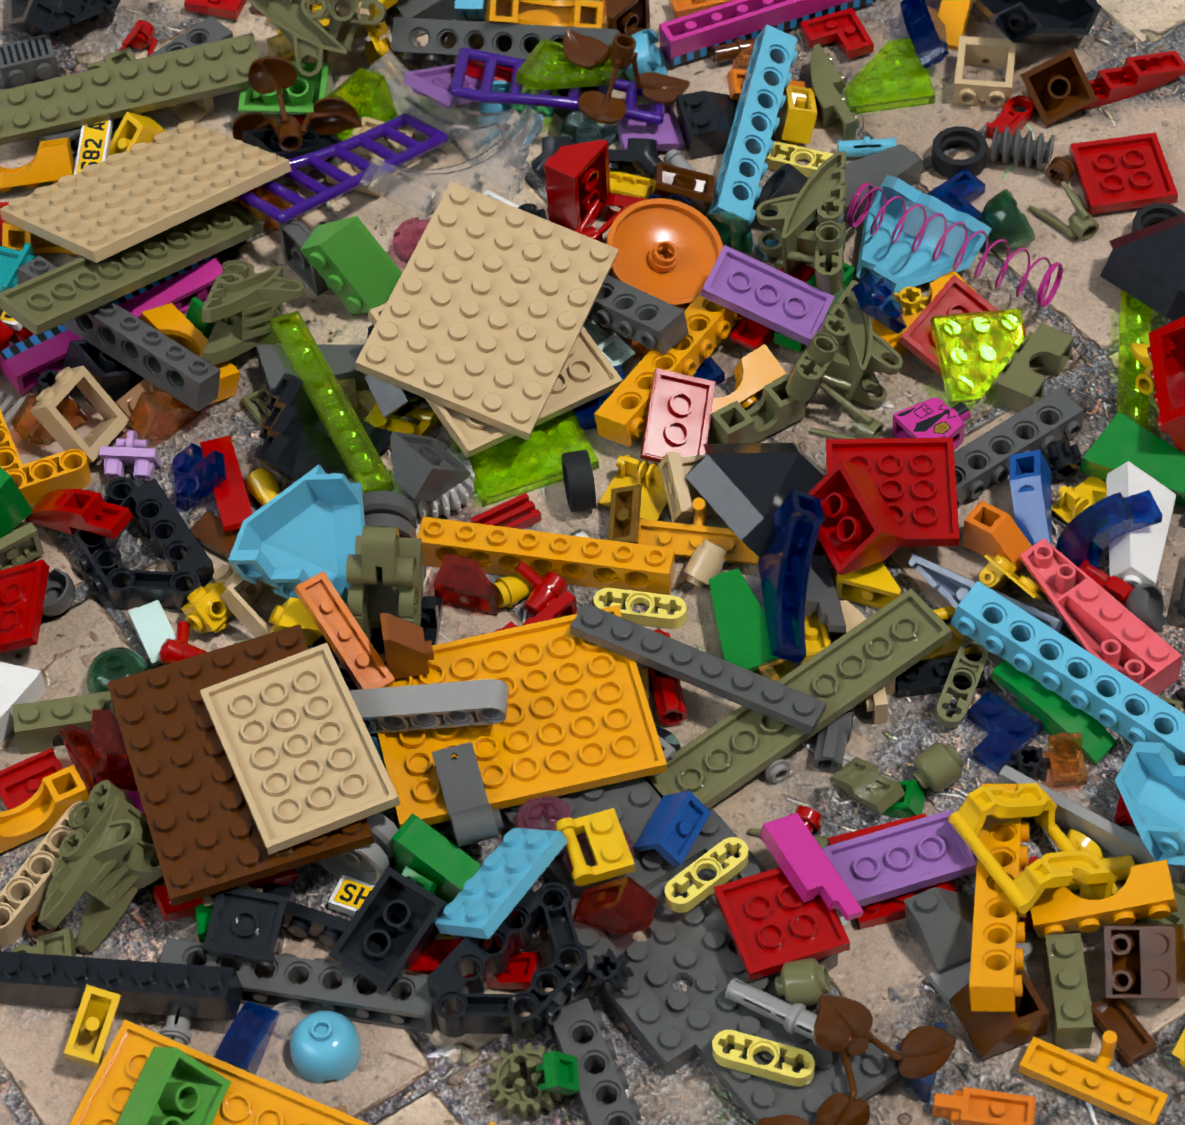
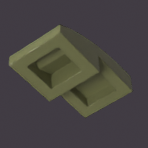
M858 757L853 758L842 767V770L831 776L833 781L851 797L880 815L905 795L900 783L881 776L875 764Z

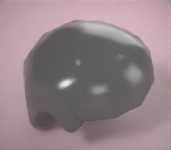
M54 568L48 574L42 612L44 616L60 615L70 608L75 599L76 589L68 573H64L58 568Z
M1144 583L1136 586L1130 592L1126 600V608L1155 633L1163 632V628L1160 627L1167 624L1168 621L1163 616L1164 600L1158 587L1152 583Z

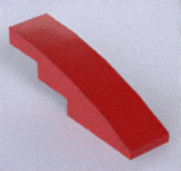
M1174 50L1128 57L1125 59L1123 67L1098 70L1096 78L1089 80L1098 101L1080 110L1108 105L1160 87L1184 75L1185 63L1177 51Z
M229 435L200 442L224 532L239 529L243 520L253 513L231 437Z
M463 939L433 940L404 974L414 976L418 974L430 975ZM490 950L488 953H496L499 950ZM513 952L510 955V964L507 969L502 973L492 974L487 980V988L528 989L531 986L532 975L542 966L543 958L539 952ZM468 974V975H466V976H464V977H466V978H471V977H474V976H476V975H475V974Z

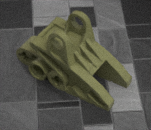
M248 0L256 10L272 21L292 43L297 69L302 75L307 77L315 76L321 71L323 63H327L328 50L347 55L352 54L350 48L358 24L379 25L383 23L387 15L385 5L378 0H332L331 2L330 0ZM344 2H348L351 6V11L346 17H342L339 14V6ZM322 3V9L311 11V4ZM372 4H375V8L380 10V15H376L374 20H371L370 15L359 14L360 8L371 9ZM330 15L328 30L318 20H324ZM351 23L344 42H342L339 37L344 24ZM314 56L317 60V68L312 72H306L303 70L301 62H306L309 57Z
M837 151L824 161L810 176L798 194L765 200L756 209L757 221L763 226L772 228V230L761 233L758 237V248L761 253L770 257L783 258V272L791 275L803 262L815 264L816 288L831 295L838 293L843 286V252L845 250L847 182H845L846 151ZM770 209L778 213L776 216L771 217L762 215L763 211ZM776 239L779 241V244L773 247L763 244L767 240Z
M239 260L223 263L222 274L216 277L215 283L202 308V322L212 323L216 321L203 350L202 358L210 364L216 365L237 357L258 344H277L301 339L304 336V326L283 316V303L288 302V300L302 298L304 296V285L299 281L284 278L283 266H276L254 275V265Z
M855 280L851 281L825 318L820 331L813 335L807 349L797 361L785 387L786 393L791 398L797 401H808L817 393L820 384L824 382L830 384L834 391L849 402L852 399L870 407L881 406L884 403L887 392L879 384L873 371L883 372L888 375L897 374L903 365V360L895 349L873 332L872 315L868 299L860 283ZM882 358L891 360L895 365L887 363ZM866 390H870L871 392L877 394L878 397L870 396L866 392ZM836 401L839 412L844 413L846 408Z
M364 526L362 536L356 535L355 554H349L347 558L348 609L369 641L370 627L382 628L380 613H389L421 627V605L424 591L422 538H400L398 527Z
M108 780L99 782L92 789L88 801L78 803L71 811L68 823L75 830L70 832L60 845L58 858L56 859L51 876L52 879L49 882L45 896L46 900L43 903L38 920L39 923L48 929L57 927L72 910L85 891L90 893L89 904L86 906L82 920L83 925L80 927L75 948L84 954L93 953L108 936L139 889L163 877L160 865L156 867L158 857L145 814L134 807V801L130 796Z

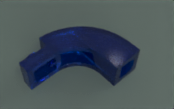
M1150 490L1123 498L1121 492H1118L1092 504L1072 519L1061 532L1056 549L1077 567L1087 559L1089 564L1098 569L1100 554L1107 545L1124 534L1161 523L1163 515Z

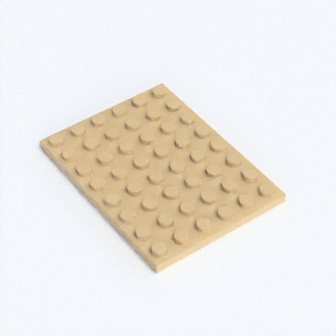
M192 121L180 123L177 126L178 128L170 132L156 134L154 141L134 144L130 147L131 151L112 154L106 158V161L85 166L82 169L83 171L75 175L63 176L53 185L39 187L31 195L11 200L9 205L0 208V215L2 220L97 263L292 170L288 159L226 136V134L210 130V128H205Z
M451 181L359 354L354 369L520 438L529 440L612 268L619 249Z

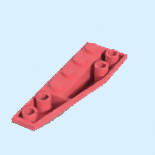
M1043 538L1020 554V560L1083 649L1156 696L1179 680L1182 655Z

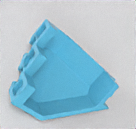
M886 175L880 186L885 193L886 202L895 196L903 197L906 211L914 205L921 204L924 206L927 219L937 213L944 214L947 221V229L956 222L961 221L965 223L968 230V238L980 230L985 231L988 236L992 229L971 215L955 210L936 197L920 192L897 177ZM878 190L864 219L856 277L876 289L892 295L894 292H900L905 287H916L951 272L954 260L965 241L964 226L958 224L946 234L942 252L939 258L933 262L932 255L934 249L944 234V219L941 216H935L928 222L918 250L912 253L913 241L924 223V212L922 208L916 207L906 215L901 235L897 242L892 245L891 237L893 231L903 216V202L897 198L885 207L880 228L872 236L870 234L872 223L883 206V194ZM880 214V216H879L878 219H877V222H876V224H875V226H874L873 232L875 231V229H876V227H877V225H878V223H879L881 214ZM901 224L899 225V227H898V229H897V231H896L894 240H895V238H896V236H897V234H898V232H899V229H900V227H901ZM920 233V235H919V237H918V239H917V241H916V244H915L914 249L916 248V246H917V244H918V242H919V239H920V237H921V233ZM976 234L967 243L962 262L955 272L970 268L986 240L984 234Z
M320 464L243 520L228 559L229 563L243 580L254 585L260 580L275 587L273 593L287 599L290 597L298 598L294 592L295 587L324 571L348 607L347 558L349 554H355L356 535L362 536V530L365 526L362 484L350 483L344 474H326Z
M1136 741L1118 773L1115 783L1142 842L1155 861L1167 859L1168 865L1185 866V766L1177 764L1164 743Z

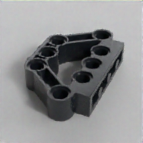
M128 477L113 479L106 486L104 501L130 509L133 517L137 516L141 534L151 539L155 555L166 561L168 572L131 570L124 567L120 551L115 545L126 527L116 539L79 530L77 541L81 556L78 557V561L85 574H92L94 578L91 580L97 593L100 596L105 594L110 604L116 609L129 610L159 600L163 609H176L184 614L181 608L189 602L187 599L188 595L198 587L202 586L204 588L213 578L214 567L211 559L156 479L137 486Z
M550 882L541 886L536 892L529 889L489 939L465 937L427 977L429 996L435 999L436 1024L438 1030L443 1035L456 1038L466 1033L513 1034L520 1039L533 1038L547 1024L552 1025L557 1021L562 1013V1008L570 999L575 1000L580 996L589 976L587 973L589 969L588 954L585 947L578 941L572 920L571 894L565 885L559 882ZM550 905H559V907H556V908H550L549 906H550ZM540 924H543L546 927L554 956L552 964L549 967L539 968L534 972L531 977V986L525 992L522 991L516 994H483L487 989V980L491 975L505 971L510 964V955L515 950H521L530 945L533 931ZM513 926H522L519 929H511ZM490 950H499L496 953H488ZM569 963L576 964L574 967H566L565 965ZM468 974H475V975H476V976L471 977V978H466V977H464V976H466V975H468ZM544 988H553V989H554V990L549 991V992L541 991V990L544 989ZM451 1011L459 1012L456 1015H447ZM524 1012L531 1013L529 1016L526 1017L518 1016L520 1013Z

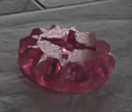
M546 795L526 801L519 809L517 823L519 828L556 831L555 823L563 818H572V813L569 806L562 799ZM544 812H547L550 820L546 828H543L540 823Z

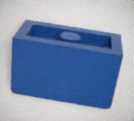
M689 790L665 795L634 845V848L638 852L655 849L672 867L680 866L711 812Z

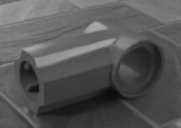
M854 711L846 712L816 733L818 739L813 766L820 769L821 772L834 774V772L842 770L846 744L851 739Z

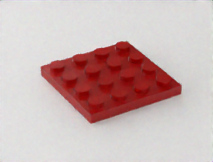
M953 437L826 439V475L840 460L866 468L906 538L899 547L959 546L960 536Z

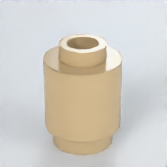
M704 539L701 546L697 545L684 569V572L689 574L686 580L701 589L704 588L705 584L709 585V579L719 574L726 561L724 556L727 551Z

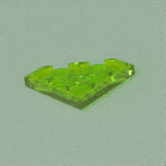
M917 37L889 40L845 87V97L851 112L863 114L935 104V92Z
M542 38L518 69L515 82L521 83L526 88L533 90L609 85L614 67L611 65L610 60L606 61L604 65L596 64L590 69L575 66L564 56L562 44ZM622 70L618 71L617 78L620 76Z
M1020 308L932 317L930 323L948 405L955 406L960 402L965 405L979 403L1027 337Z

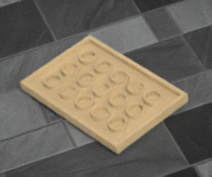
M327 643L200 690L202 700L269 855L400 805L396 790Z

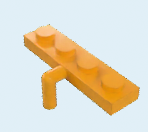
M695 498L693 500V525L640 519L638 544L675 549V557L691 558L697 545L701 546L704 539L727 551L724 556L725 562L759 566L760 557L745 545L731 529L706 526L707 507L702 498Z
M1110 1030L1103 1034L1100 1053L1095 1063L1033 1036L1019 1064L1018 1072L1138 1125H1156L1168 1099V1094L1108 1069L1114 1058L1117 1043V1034Z

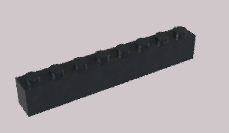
M0 951V1003L79 1009L87 985L121 995L117 1012L236 1020L244 991L233 967Z

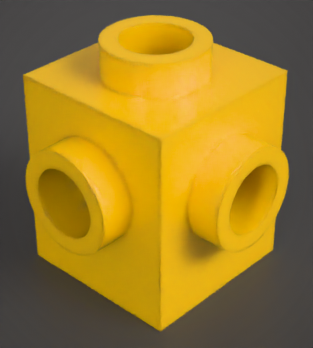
M222 582L207 584L204 588L202 586L198 587L188 595L187 599L189 602L181 608L187 616L186 621L190 624V627L200 634L208 632L218 633L230 623L228 618L233 613L227 608L226 603L219 599L226 590Z

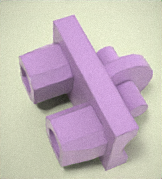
M129 430L126 439H116V447L100 446L99 455L104 462V474L109 480L123 477L124 466H134L133 477L135 480L151 481L155 467H161V457L157 456V450L155 448H148V440L138 439L136 430Z

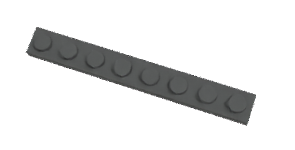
M587 603L583 605L570 626V634L811 735L826 710L827 702Z

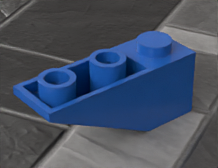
M1041 450L1010 455L1009 481L1015 523L1032 546L1043 538L1052 545L1051 470Z

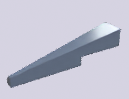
M912 554L908 562L955 609L976 583L974 580L915 554ZM992 589L1058 633H1062L1065 627L1063 620Z

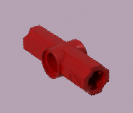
M661 629L653 630L657 633L670 637L669 633L663 632ZM647 666L650 690L654 697L659 723H663L667 727L679 725L680 722L687 719L680 680Z

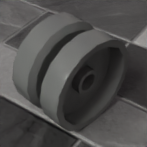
M371 491L362 494L365 526L398 527L400 538H417L416 506L409 498L390 491Z

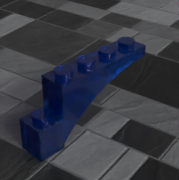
M791 489L773 515L776 539L762 557L758 566L771 655L782 660L801 664L807 656L805 645V603L808 577L817 535L824 519L820 498Z

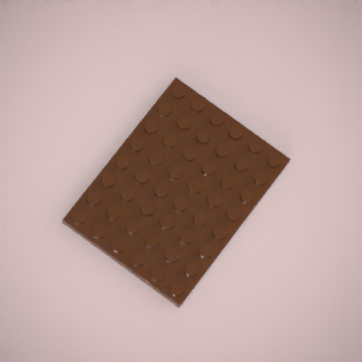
M300 624L107 682L172 906L374 843L367 818L269 855L202 700L201 689L308 650Z

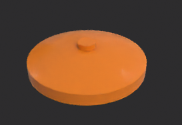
M664 198L642 200L624 209L611 225L605 244L619 249L609 272L611 277L680 309L688 308L701 293L723 248L722 240L716 228L701 212L685 203Z

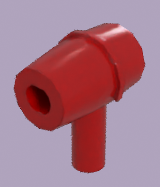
M521 561L514 569L534 588L523 605L525 610L533 617L541 612L551 599L558 598L568 588L566 581L560 575L548 572L542 578L524 561Z
M187 621L178 622L175 640L167 638L162 644L159 653L161 663L167 665L206 653V651L188 644L190 624Z

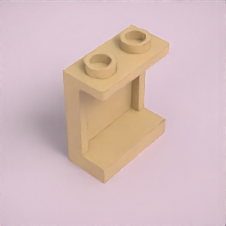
M679 451L667 452L659 463L674 523L694 520L693 500L695 498H704L685 476L691 471L693 465L707 454L680 457ZM704 499L707 507V519L720 517Z

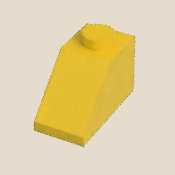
M788 85L784 89L786 100L781 111L779 127L781 140H785L792 145L810 144L817 117L814 91L809 88Z
M126 112L110 142L108 156L131 151L130 147L132 145L149 143L154 141L156 134L167 131L150 117Z
M883 562L845 575L838 574L836 578L838 598L882 609L901 595L900 587Z
M290 597L283 605H276L270 616L269 622L273 624L270 633L300 624L308 647L322 636L319 628L299 598Z
M90 985L86 986L64 1051L65 1059L99 1069L111 1035L121 995Z

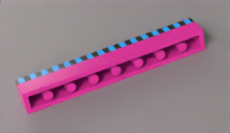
M734 0L659 24L660 50L663 49L665 58L672 67L710 55L712 46L733 43L738 38L743 40L757 38L767 24L785 31L800 26L802 21L849 8L854 9L873 3L876 0Z
M212 255L112 302L139 319L141 312L172 303L181 313L185 314L188 311L192 298L198 297L205 303L216 277L222 274V265ZM58 325L37 336L33 334L31 337L0 351L2 372L18 394L21 395L38 385L36 377L40 376L43 372L48 370L60 372L70 341L84 339L62 325Z

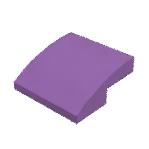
M653 104L636 105V109L653 112ZM670 104L665 105L664 120L661 125L624 118L615 123L622 150H627L628 138L657 140V150L670 151L672 149L682 151L685 145L673 105Z

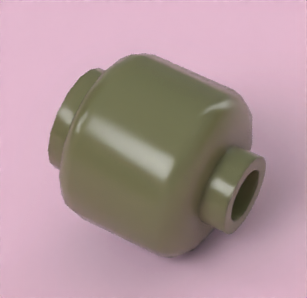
M933 743L914 758L913 763L916 771L912 776L923 790L929 787L932 791L941 793L962 777L961 767L964 763L949 743L945 746L941 743Z
M814 958L785 963L781 969V976L775 978L779 998L785 997L787 1003L792 1005L795 1003H802L805 1006L818 1004L819 996L830 992V979L825 964L820 965Z

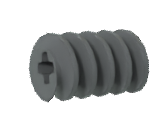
M997 125L991 145L992 161H997L1002 154L1003 163L1008 164L1013 157L1016 166H1020L1025 159L1026 168H1031L1036 161L1038 170H1043L1047 163L1048 166L1050 164L1055 135H1052L1048 142L1044 141L1043 133H1040L1037 139L1033 140L1032 131L1030 130L1025 138H1022L1021 129L1017 128L1012 136L1010 135L1009 126H1006L1003 132L999 133Z

